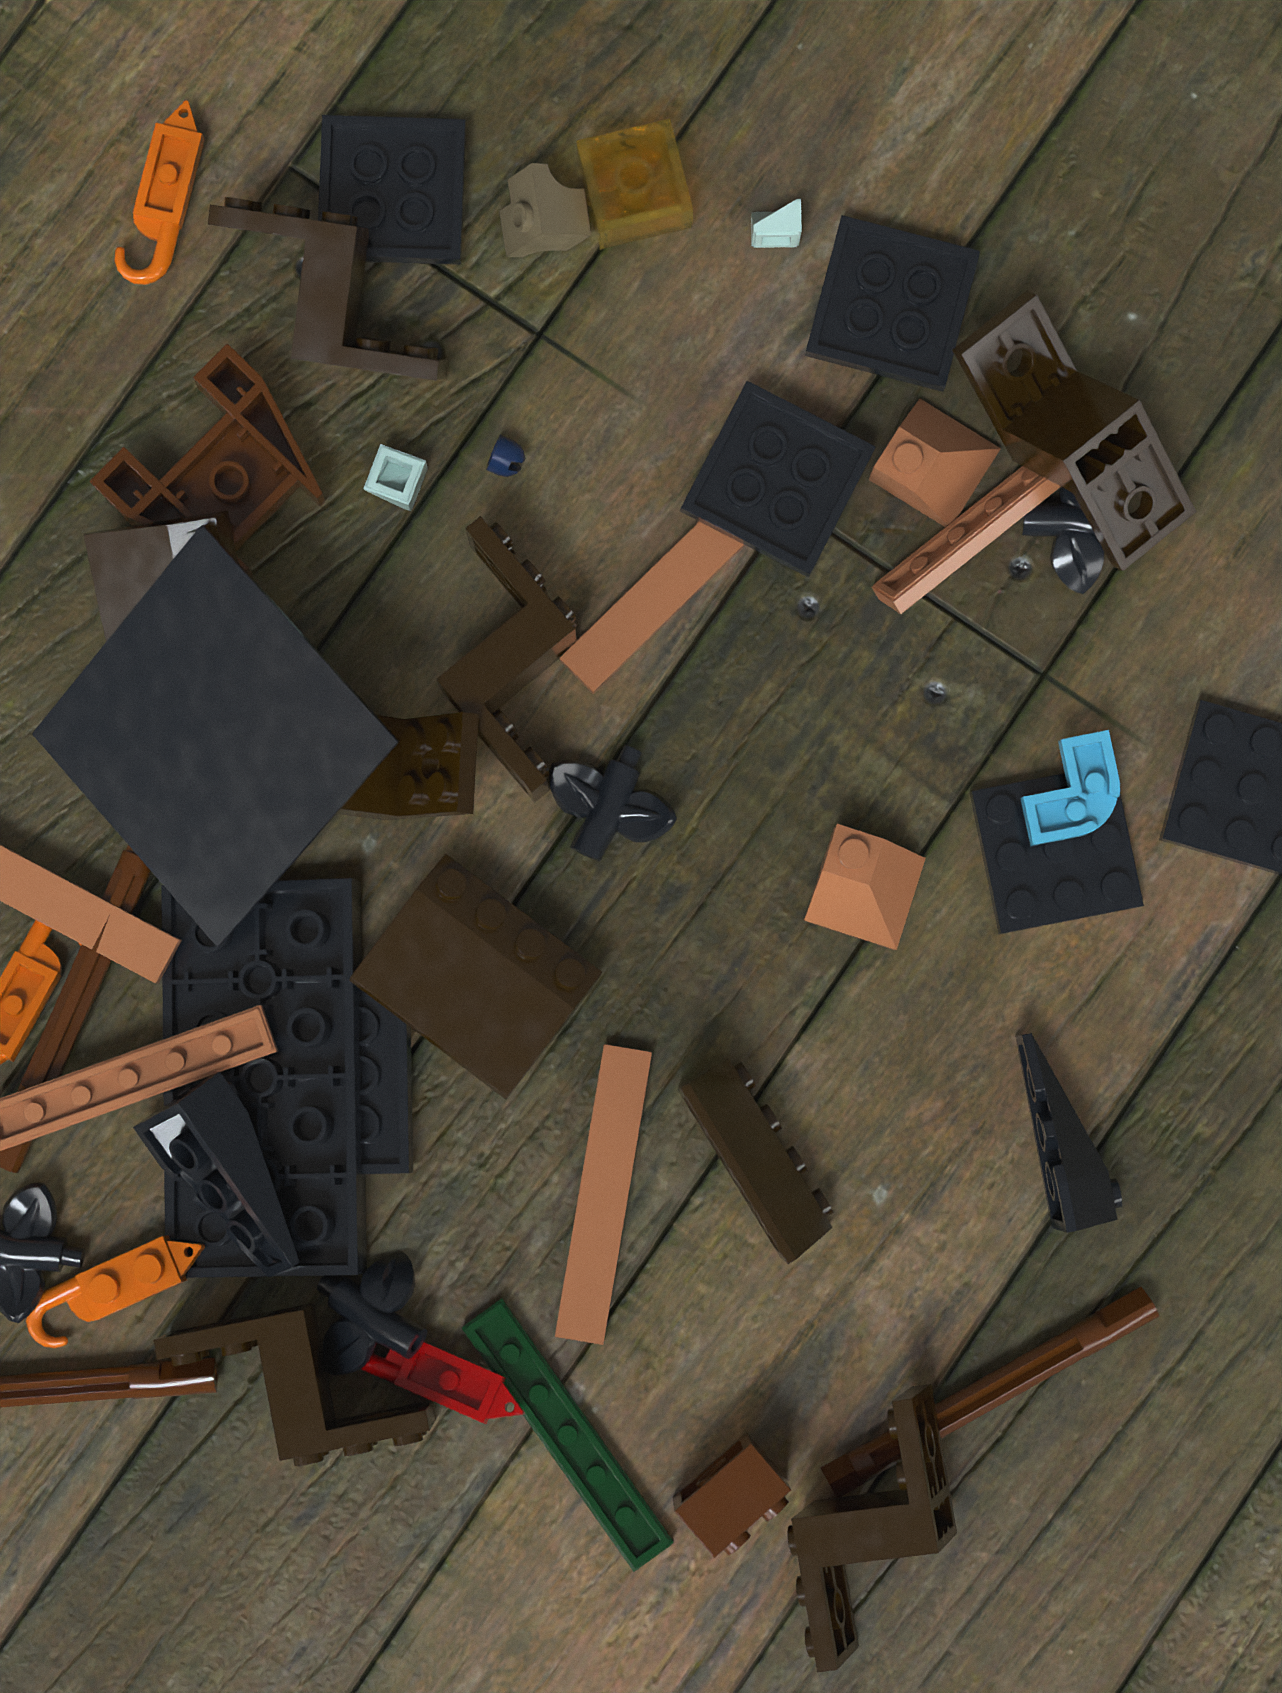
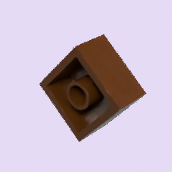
M746 1432L673 1497L674 1512L714 1558L723 1550L729 1556L750 1538L751 1535L747 1530L759 1518L763 1517L768 1522L786 1507L789 1501L785 1496L791 1489L786 1477Z

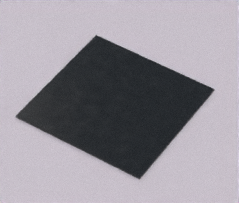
M204 524L200 525L32 733L217 947L221 946L400 742Z

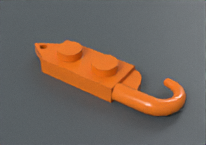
M187 100L162 124L155 123L133 209L134 224L140 233L151 240L157 241L153 259L148 267L137 270L127 264L123 247H117L115 250L114 261L117 271L124 279L134 284L147 285L158 281L166 274L172 262L179 231L183 227L205 141L203 134L197 130L193 113ZM183 113H188L187 117H181Z
M37 920L34 921L18 952H14L0 977V1064L7 1060L15 1061L61 978L62 965L60 959L52 949L44 945L52 928Z
M169 1235L161 1236L43 1291L39 1304L26 1318L28 1332L37 1343L44 1347L58 1348L65 1346L68 1343L67 1337H53L45 1332L42 1326V1318L46 1311L67 1302L71 1311L78 1318L86 1322L101 1320L187 1281L185 1275L203 1251L205 1245L170 1240ZM189 1247L193 1249L192 1256L187 1252Z

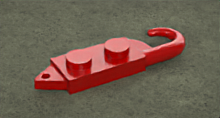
M425 1342L410 1359L390 1349L385 1358L372 1353L369 1362L361 1368L363 1371L484 1424H487L488 1419L519 1416L525 1413L504 1384L505 1377ZM509 1403L514 1404V1410L512 1412L507 1411V1405Z

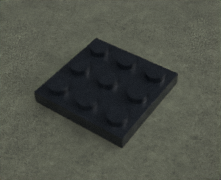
M322 115L318 221L322 219V211L358 217L357 227L370 229L365 262L461 265L466 146L465 119Z
M841 215L805 356L943 392L954 355L952 349L957 344L980 251Z
M746 381L684 500L680 512L809 578L876 447Z
M1198 701L1159 840L1282 876V723L1207 701Z
M1065 773L970 792L999 935L1144 906L1121 794L1117 798L1110 817L1093 832L1080 837L1030 846L1021 798L1068 788Z

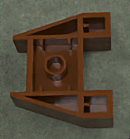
M226 344L193 377L197 388L225 415L160 480L123 447L89 481L132 525L228 510L236 551L299 487L319 507L325 503L323 493L262 376L229 344ZM237 557L238 563L252 577L253 574L249 567Z

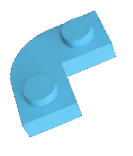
M1109 730L1058 741L1068 788L1021 798L1030 846L1084 836L1098 829L1110 817L1117 798L1120 796V780Z

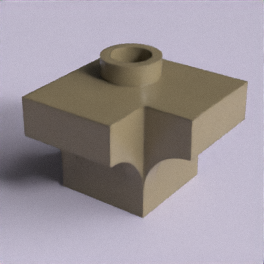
M531 163L508 179L511 203L499 211L506 257L523 258L529 254L542 251H568L591 236L584 189L567 188L558 183L552 176L548 164Z

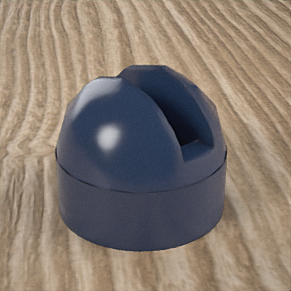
M500 434L489 458L486 470L505 477L517 474L521 470V466L518 463H523L526 459L521 445L513 439Z

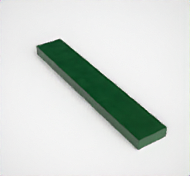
M501 1298L462 1326L463 1331L491 1371L506 1378L504 1384L524 1410L523 1416L633 1572L674 1543L671 1535L504 1299Z

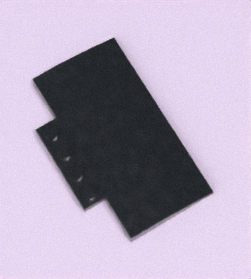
M352 878L277 881L219 947L213 943L166 887L161 885L162 930L182 940L162 976L163 1040L262 1005L278 1048V1052L220 1072L225 1080L236 1088L241 1103L249 1113L299 1259V1263L293 1268L274 1276L359 1275L365 1273L367 1270L365 1174L413 1173L411 1027L349 981L362 962L361 881ZM210 1076L164 1092V1106ZM164 1171L165 1235H169L170 1240L205 1245L203 1251L186 1273V1278L266 1276L228 1237L226 1232L227 1222L211 1209L204 1212L193 1201L195 1195L198 1194L180 1174L172 1179ZM189 1247L187 1250L190 1256H192L193 1249L191 1247Z

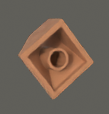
M919 399L876 462L869 480L946 527L958 518L1001 448L922 399Z
M836 824L829 839L804 921L897 950L926 858L886 839Z

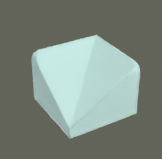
M801 199L792 201L776 212H752L751 246H754V248L799 246L802 232Z
M380 444L363 489L396 506L412 511L428 470L426 460Z

